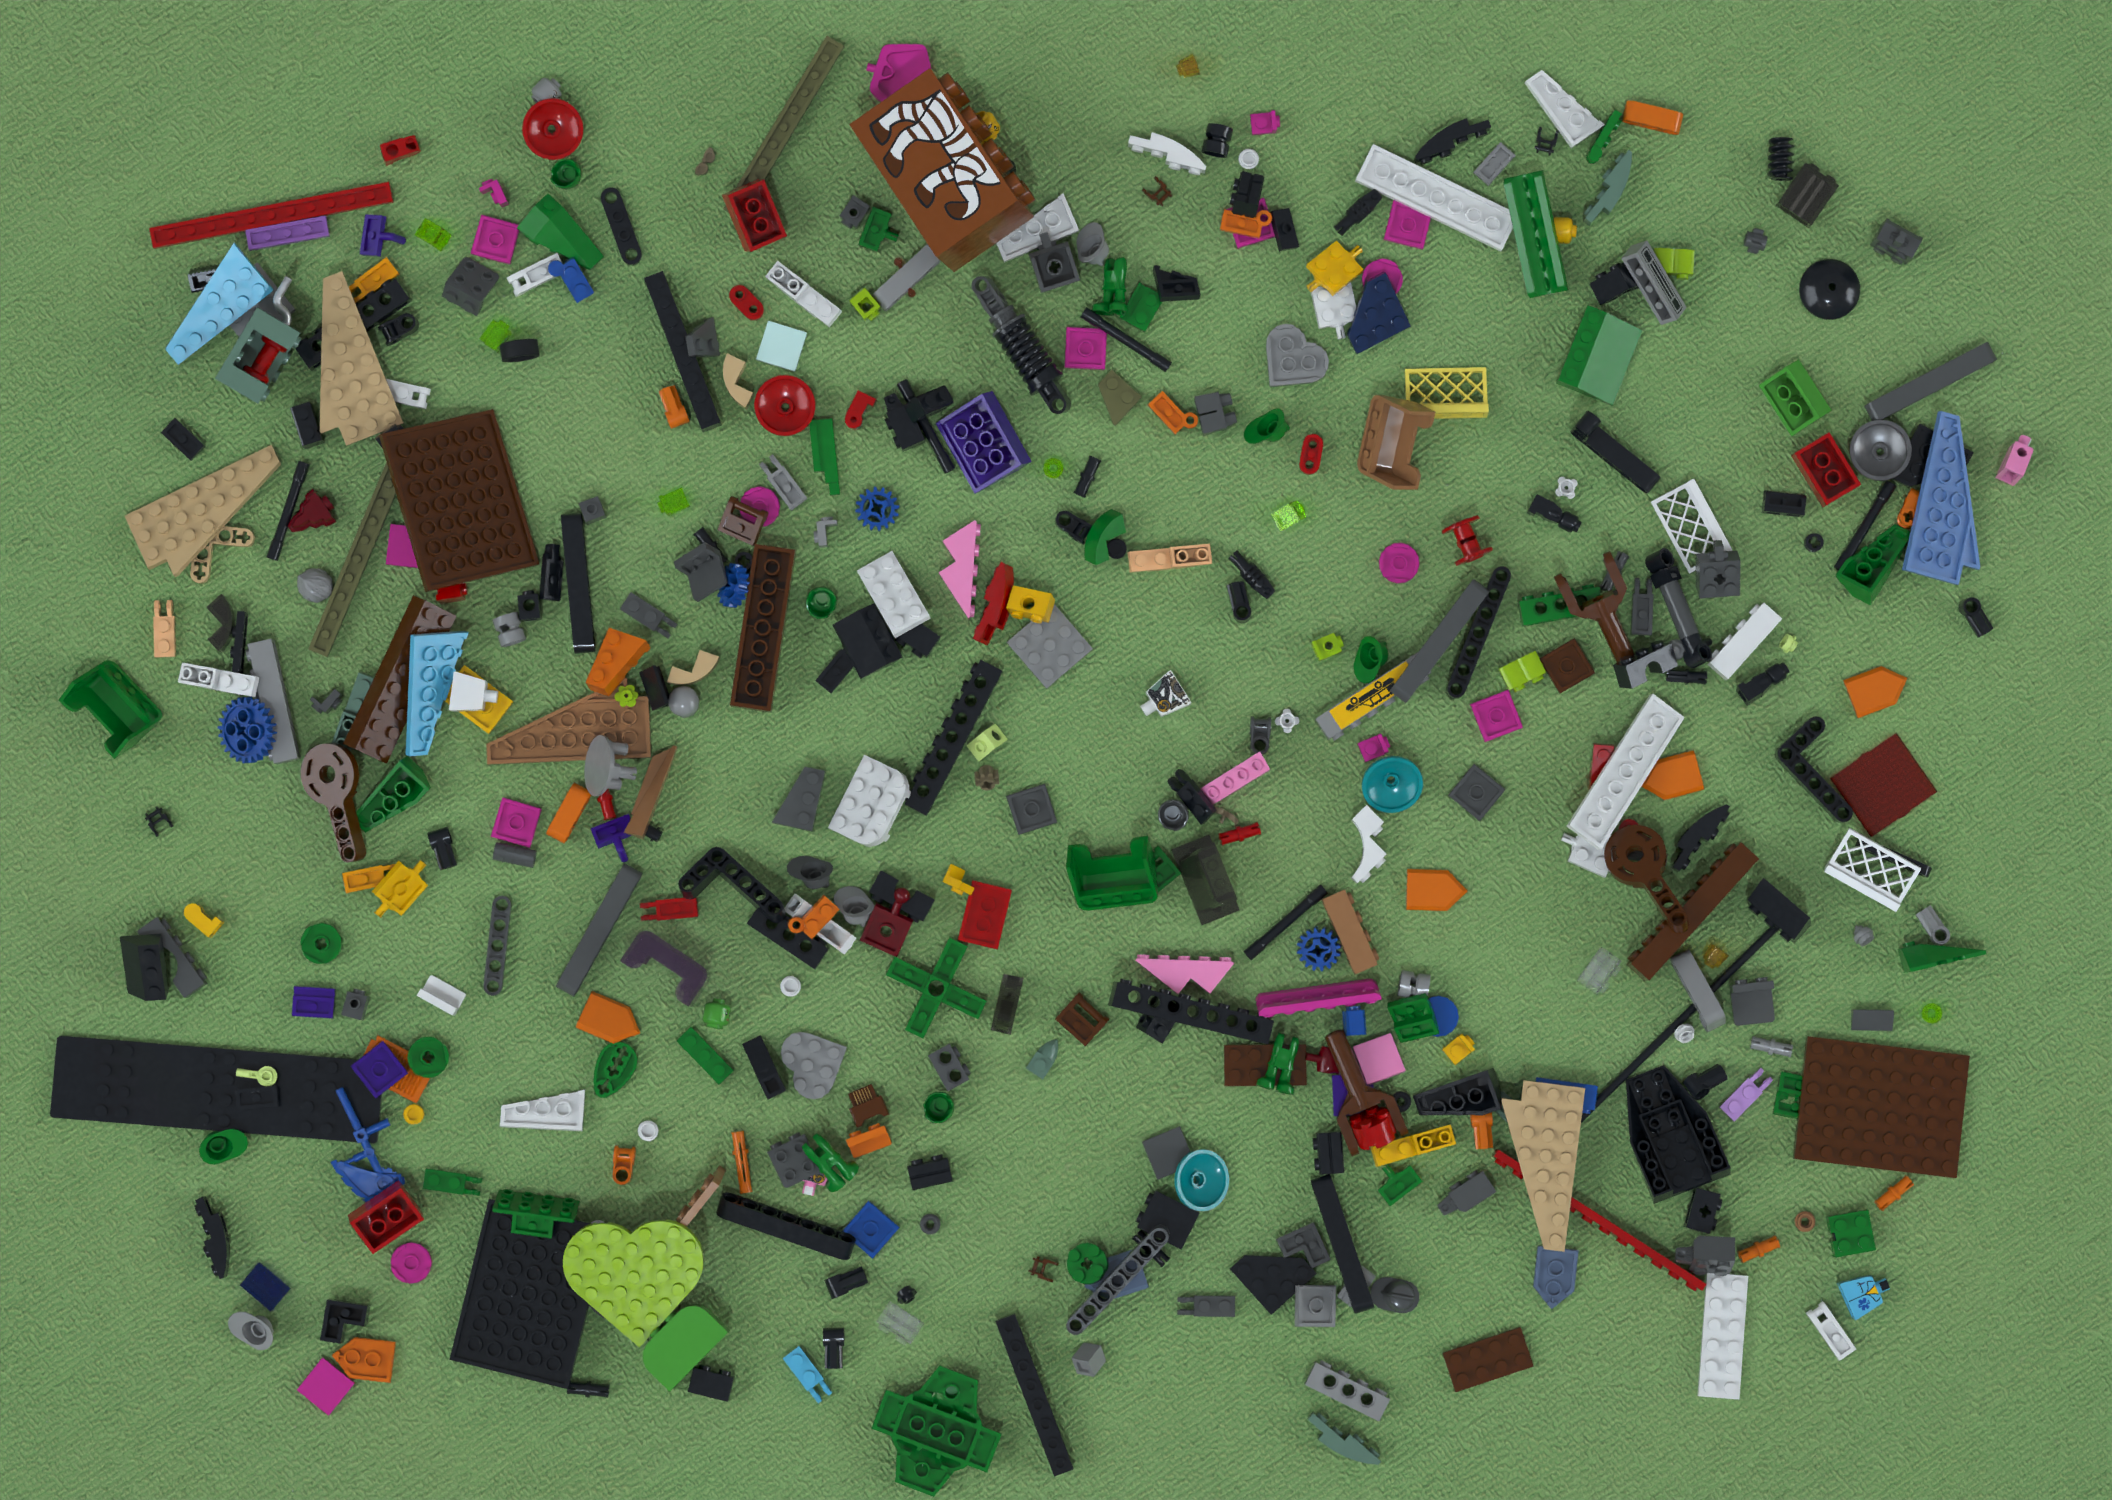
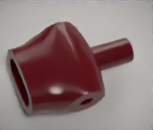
M1322 1046L1318 1054L1306 1052L1305 1060L1317 1062V1072L1339 1074L1329 1047Z

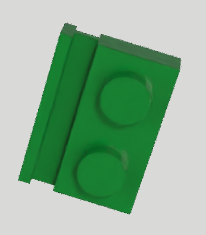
M1139 282L1127 303V314L1120 315L1119 319L1145 333L1162 304L1159 300L1158 292Z

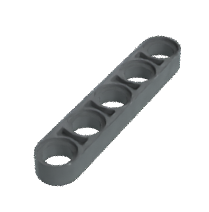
M505 896L496 897L492 903L483 984L484 991L491 996L500 994L503 989L512 908L510 899ZM500 899H505L508 903V907L504 911H499L496 907ZM501 919L505 922L506 926L503 931H497L494 928V923L497 920ZM495 940H500L503 943V949L499 952L492 949V943ZM494 960L499 961L501 964V969L498 972H493L490 969V963ZM490 981H496L499 984L496 992L492 993L488 990L487 985Z

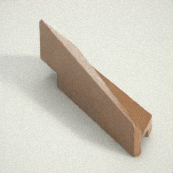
M674 745L672 748L652 757L631 813L633 816L624 833L644 840L676 755L677 746Z

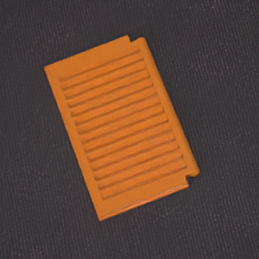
M377 1035L376 1040L371 1039L364 1055L384 1041L408 1072L407 1075L392 1085L389 1090L417 1104L430 1078H422L413 1073L407 1062L408 1050Z

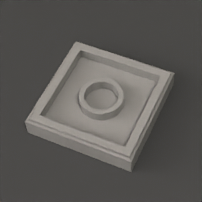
M1295 1285L1294 1326L1335 1327L1336 1286Z

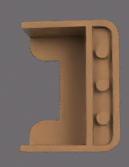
M1375 395L1371 400L1357 460L1358 470L1393 490H1418L1421 474L1417 467L1410 464L1418 426L1423 429L1430 428L1434 422L1436 412L1414 401L1385 395Z

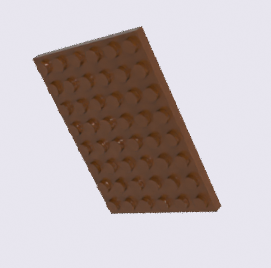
M493 409L379 435L425 592L539 565Z
M1806 1036L1793 1159L1957 1178L1970 1056Z

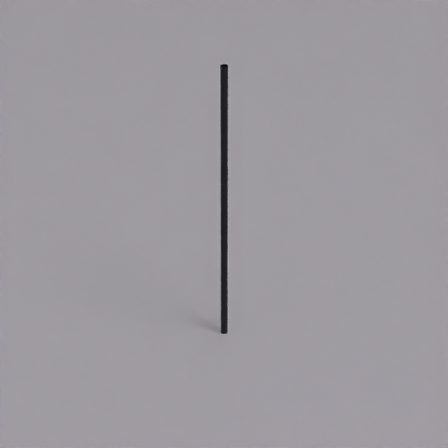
M1769 927L1710 985L1713 993L1750 959L1778 929L1775 927L1771 929ZM1693 1003L1597 1096L1596 1108L1675 1032L1678 1026L1682 1025L1697 1010ZM1582 1113L1581 1123L1590 1114Z

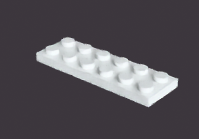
M1706 1273L1697 1396L1738 1400L1740 1398L1748 1276L1733 1274L1716 1276L1714 1273Z

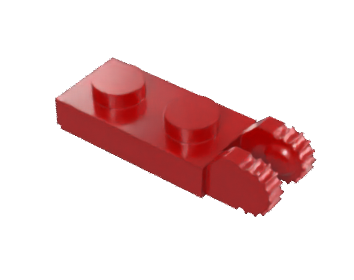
M697 897L694 899L674 898L640 903V908L643 909L656 907L657 914L641 916V921L698 917Z

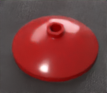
M554 98L544 99L535 103L527 111L523 119L522 134L526 145L534 154L544 159L558 160L569 156L579 146L583 137V122L578 111L568 102ZM550 125H553L555 127V131L553 133L548 132V127Z
M780 375L767 380L759 388L754 402L755 414L759 423L767 431L778 436H792L803 431L812 421L816 407L815 398L809 386L801 379L790 375ZM788 404L789 410L783 411L782 406Z

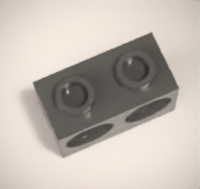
M950 1044L928 1055L947 1091L970 1080L968 1075L971 1074L965 1063L961 1065L958 1059L961 1055L956 1046L951 1047ZM945 1051L949 1052L952 1057L951 1061L947 1064L940 1061V1054ZM954 1069L961 1072V1079L957 1082L952 1081L949 1076L950 1072Z

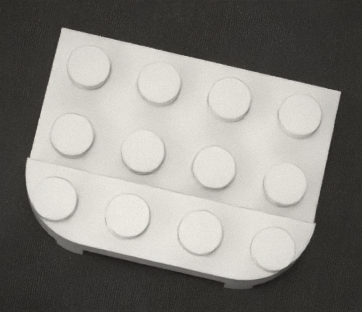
M864 755L828 828L866 847L879 845L883 841L886 842L890 837L888 832L905 798L909 799L911 794L906 776L898 770Z

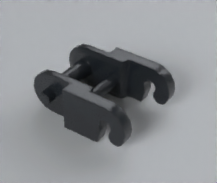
M1539 127L1535 142L1538 143V146H1535V149H1537L1536 153L1544 151L1548 152V156H1550L1551 153H1554L1552 147L1556 146L1559 131H1556L1554 140L1548 141L1540 137L1542 127ZM1541 142L1550 144V148L1541 147Z
M156 806L157 810L151 814L145 813L146 821L149 820V827L155 833V836L158 837L159 834L154 828L155 824L166 820L171 828L174 825L167 814L161 812L163 809H159ZM160 814L161 818L153 822L151 818Z

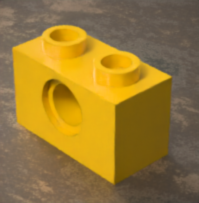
M1013 585L1006 608L1013 618L1023 619L1024 617L1039 624L1042 622L1049 623L1055 599L1051 593ZM1035 603L1031 609H1026L1028 604Z

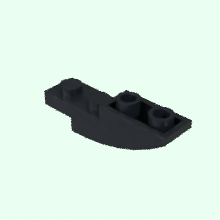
M1466 118L1446 127L1433 136L1420 149L1414 158L1415 163L1420 162L1422 165L1433 161L1432 158L1440 156V158L1452 155L1451 152L1455 149L1454 142L1462 144L1469 141V137L1476 136V138H1481L1488 135L1487 132L1491 129L1489 120L1469 126Z
M1726 804L1710 811L1685 831L1675 844V847L1680 849L1681 852L1671 866L1673 870L1679 872L1681 869L1685 870L1691 861L1688 857L1692 852L1696 853L1701 845L1700 839L1705 842L1709 841V839L1714 840L1719 832V829H1717L1719 823H1724L1730 814L1728 812L1729 805Z
M205 1196L195 1200L197 1205H194L196 1213L199 1217L202 1216L204 1220L202 1226L206 1235L211 1237L204 1241L205 1246H203V1250L207 1258L210 1257L213 1262L211 1268L216 1277L219 1276V1279L227 1277L230 1262L228 1231L222 1212L213 1214Z

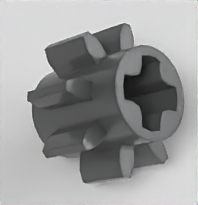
M1754 228L1752 232L1747 231L1743 246L1748 247L1747 252L1757 254L1759 250L1764 251L1768 236L1763 235L1764 230Z

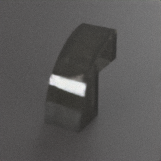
M220 594L206 608L223 625L208 638L209 642L222 653L232 639L235 616L225 595Z
M1003 974L991 1027L992 1031L1011 1035L1024 978Z

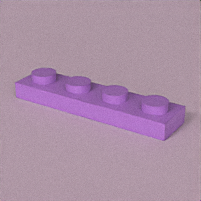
M326 216L245 230L249 251L330 237Z

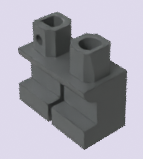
M1219 392L1194 397L1203 436L1227 430L1228 426L1237 423L1235 412L1224 414L1222 408L1233 404L1230 393L1219 394Z

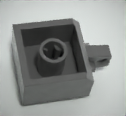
M1887 218L1881 224L1870 245L1874 247L1873 250L1881 255L1887 254L1892 257L1891 260L1899 265H1902V263L1906 265L1913 258L1923 238Z
M1048 232L1039 234L1042 245L1038 246L1039 251L1028 255L1040 293L1080 281L1068 242L1057 245L1055 240L1050 242ZM1051 262L1059 264L1060 268L1057 269V273H1053V270L1050 272Z
M1722 540L1713 542V552L1696 554V589L1699 599L1740 596L1741 560L1738 551H1724Z
M1698 1236L1693 1241L1692 1246L1676 1248L1675 1262L1688 1264V1272H1694L1695 1275L1714 1273L1716 1276H1726L1730 1274L1735 1263V1237Z

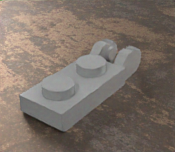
M772 454L769 458L773 465L777 467V471L771 474L765 463L761 462L759 465L768 476L769 482L792 511L806 501L807 497L785 467L781 466Z

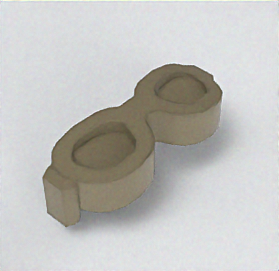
M709 147L705 151L702 162L695 169L696 175L700 176L708 173L707 163H713L715 160L713 148Z
M1215 807V813L1222 815L1219 823L1223 824L1225 818H1228L1235 823L1234 826L1236 827L1239 820L1233 814Z

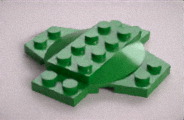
M939 1365L920 1390L906 1397L886 1389L871 1429L891 1436L892 1442L897 1449L896 1483L934 1497L954 1471L971 1466L986 1473L988 1472L1002 1433L982 1425L977 1413V1379Z

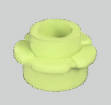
M1786 634L1782 638L1779 648L1783 649L1784 653L1793 652L1798 644L1795 641L1796 636Z

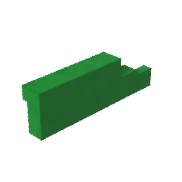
M833 419L812 420L809 427L814 473L824 472L825 483L829 484L830 496L840 495Z

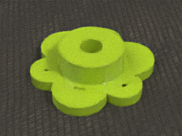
M620 686L619 692L614 696L615 700L620 702L621 707L626 705L629 707L635 706V699L638 698V693L635 692L634 686Z

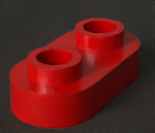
M736 285L730 290L729 298L731 302L747 319L757 321L763 316V305L745 286ZM742 292L743 297L736 298V293ZM752 306L757 307L755 313L750 312Z
M1310 434L1303 441L1299 468L1306 475L1315 474L1320 466L1323 440L1317 434ZM1312 441L1317 445L1314 449L1309 447V443ZM1310 461L1313 463V467L1307 468L1305 463Z

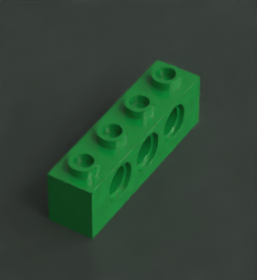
M1594 584L1582 586V590L1574 591V588H1571L1575 598L1582 596L1585 601L1601 595L1600 587L1594 588ZM1554 591L1542 593L1540 598H1534V595L1524 596L1522 601L1517 603L1522 627L1578 616L1572 615L1567 605L1564 610H1558L1555 607L1556 600H1563L1564 602L1565 600L1562 594L1554 595ZM1542 603L1546 608L1545 613H1537L1535 605Z

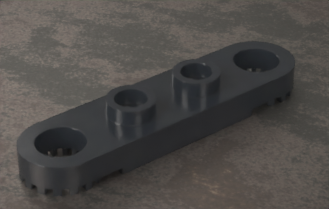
M607 188L601 194V202L619 252L627 265H636L642 258V252L621 194L615 188ZM609 193H614L617 196V200L612 204L607 203L605 199ZM632 249L637 252L636 259L628 260L626 252Z

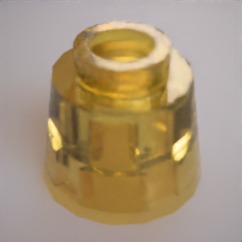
M1193 53L1178 61L1179 64L1176 65L1180 77L1184 75V78L1201 75Z
M1710 943L1703 956L1705 959L1703 963L1712 969L1715 966L1718 968L1729 955Z

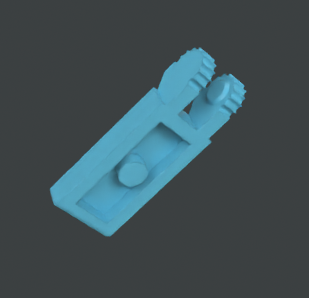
M800 1346L783 1358L818 1404L822 1399L813 1388L816 1384L819 1383L826 1394H832V1391L824 1382L823 1376Z

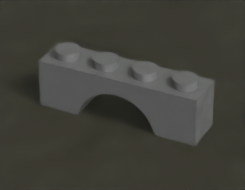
M156 917L137 932L139 935H162L163 947L171 951L177 960V973L172 982L184 998H189L207 985L205 981L207 976L201 968L197 970L193 964L195 962L193 956L189 952L185 953L182 949L183 943L177 935H172L169 930L171 926L165 918Z

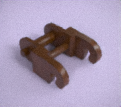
M1155 176L1154 179L1160 185V189L1152 195L1144 188L1142 192L1152 202L1155 200L1157 206H1163L1162 202L1168 196L1172 197L1171 191H1167V186ZM1163 190L1165 194L1158 199L1156 196Z
M1038 1256L1037 1258H1032L1035 1262L1032 1270H1028L1032 1272L1031 1275L1037 1274L1038 1278L1053 1282V1279L1044 1277L1043 1273L1047 1263L1057 1266L1059 1263L1045 1258L1042 1261L1039 1260L1040 1257ZM1039 1262L1043 1263L1040 1273L1036 1272Z

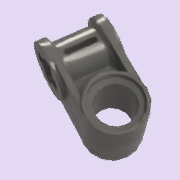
M1251 716L1250 750L1254 755L1261 752L1263 756L1268 751L1271 735V717L1256 719L1254 716ZM1262 741L1265 744V749L1257 751L1254 748V743Z

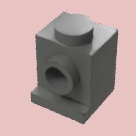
M853 195L840 214L841 223L849 229L852 227L858 229L871 210L870 206ZM856 210L858 213L856 216H851L850 211Z

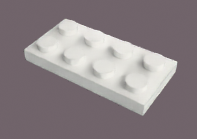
M893 551L857 570L895 638L931 619Z

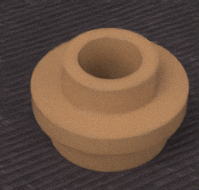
M1807 1211L1798 1213L1794 1220L1796 1228L1802 1232L1812 1230L1815 1226V1217ZM1802 1218L1808 1219L1807 1225H1802Z

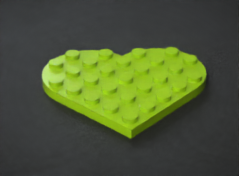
M672 1220L648 1221L637 1227L633 1232L611 1222L592 1223L581 1228L573 1235L563 1255V1271L570 1287L639 1348L696 1286L704 1267L703 1249L698 1238L686 1226Z

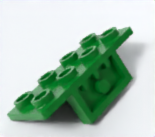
M504 1189L498 1191L492 1211L513 1215L511 1233L552 1239L554 1221L574 1223L580 1201L570 1197L557 1198L552 1195L543 1196L533 1194L532 1192L521 1193L514 1192L511 1189Z

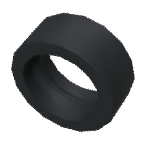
M519 339L500 345L502 362H520L540 356L537 339Z

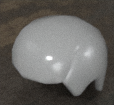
M680 686L674 688L669 694L668 706L672 713L682 718H687L696 713L700 701L697 693L692 688Z

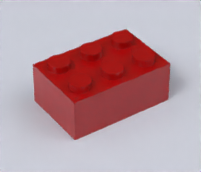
M764 179L754 180L722 194L744 251L752 252L787 236Z
M1830 432L1791 455L1822 508L1861 485Z
M399 1180L348 1214L349 1223L372 1254L424 1220L421 1209Z

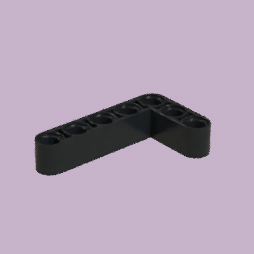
M1586 411L1570 433L1637 488L1648 494L1661 477L1599 427L1601 420L1592 412Z
M1815 716L1804 722L1777 748L1775 758L1834 821L1844 823L1852 818V808L1800 755L1825 730L1824 720L1821 717ZM1811 721L1819 723L1820 728L1817 732L1811 730ZM1797 735H1802L1805 738L1803 746L1796 743L1795 738ZM1782 749L1789 750L1790 758L1788 760L1781 757ZM1798 763L1804 766V773L1802 775L1797 774L1795 771V766ZM1811 778L1818 781L1817 789H1812L1809 786ZM1825 793L1832 795L1833 801L1831 804L1824 802L1823 796ZM1839 808H1844L1847 811L1845 819L1839 818L1837 814Z
M721 847L710 849L679 880L678 885L682 896L686 899H694L720 875L771 922L779 923L785 918L786 913L783 903ZM718 856L723 857L718 862L713 861ZM732 869L737 870L736 873L732 875L728 874V872ZM701 871H708L704 876L699 875ZM746 882L751 883L749 887H742ZM687 885H694L690 890L684 889ZM760 895L766 896L763 900H756ZM774 908L780 909L777 913H771V910Z

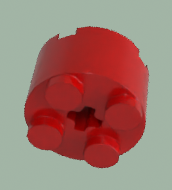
M1374 1105L1349 1118L1360 1149L1370 1150V1146H1376L1377 1149L1391 1143L1395 1139L1394 1134H1397L1387 1108Z

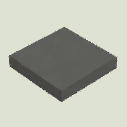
M1473 764L1448 796L1480 821L1503 794L1505 789Z
M1045 784L1006 796L1018 835L1057 823Z
M1180 1126L1142 1141L1157 1180L1175 1173L1182 1158L1190 1153Z

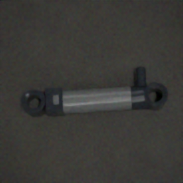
M1662 548L1647 556L1645 564L1652 573L1650 577L1655 589L1660 588L1685 650L1683 659L1688 667L1696 668L1711 660L1712 652L1709 646L1712 645V640L1710 638L1702 640L1678 581L1682 577L1677 565L1673 566V555L1668 549Z

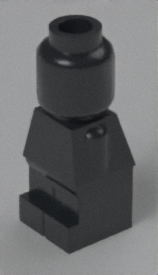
M1536 494L1527 512L1531 516L1536 514L1545 521L1554 524L1558 523L1559 528L1570 533L1572 531L1577 533L1582 523L1579 521L1578 516L1568 511L1563 513V510L1553 501Z
M1783 662L1781 664L1776 663L1766 669L1764 673L1753 677L1748 683L1742 682L1737 685L1736 692L1746 706L1762 697L1772 684L1776 685L1786 679L1789 669Z

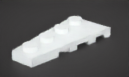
M1543 70L1525 81V85L1570 148H1573L1604 127V123L1600 120L1598 121L1591 115L1592 113L1588 109H1584L1577 103L1573 96L1568 95L1562 90V87Z
M1061 194L1057 199L1035 214L1032 219L996 243L1004 263L1038 249V246L1042 245L1039 236L1041 233L1048 232L1051 242L1079 232L1064 194Z
M585 1090L502 1105L500 1127L583 1131Z

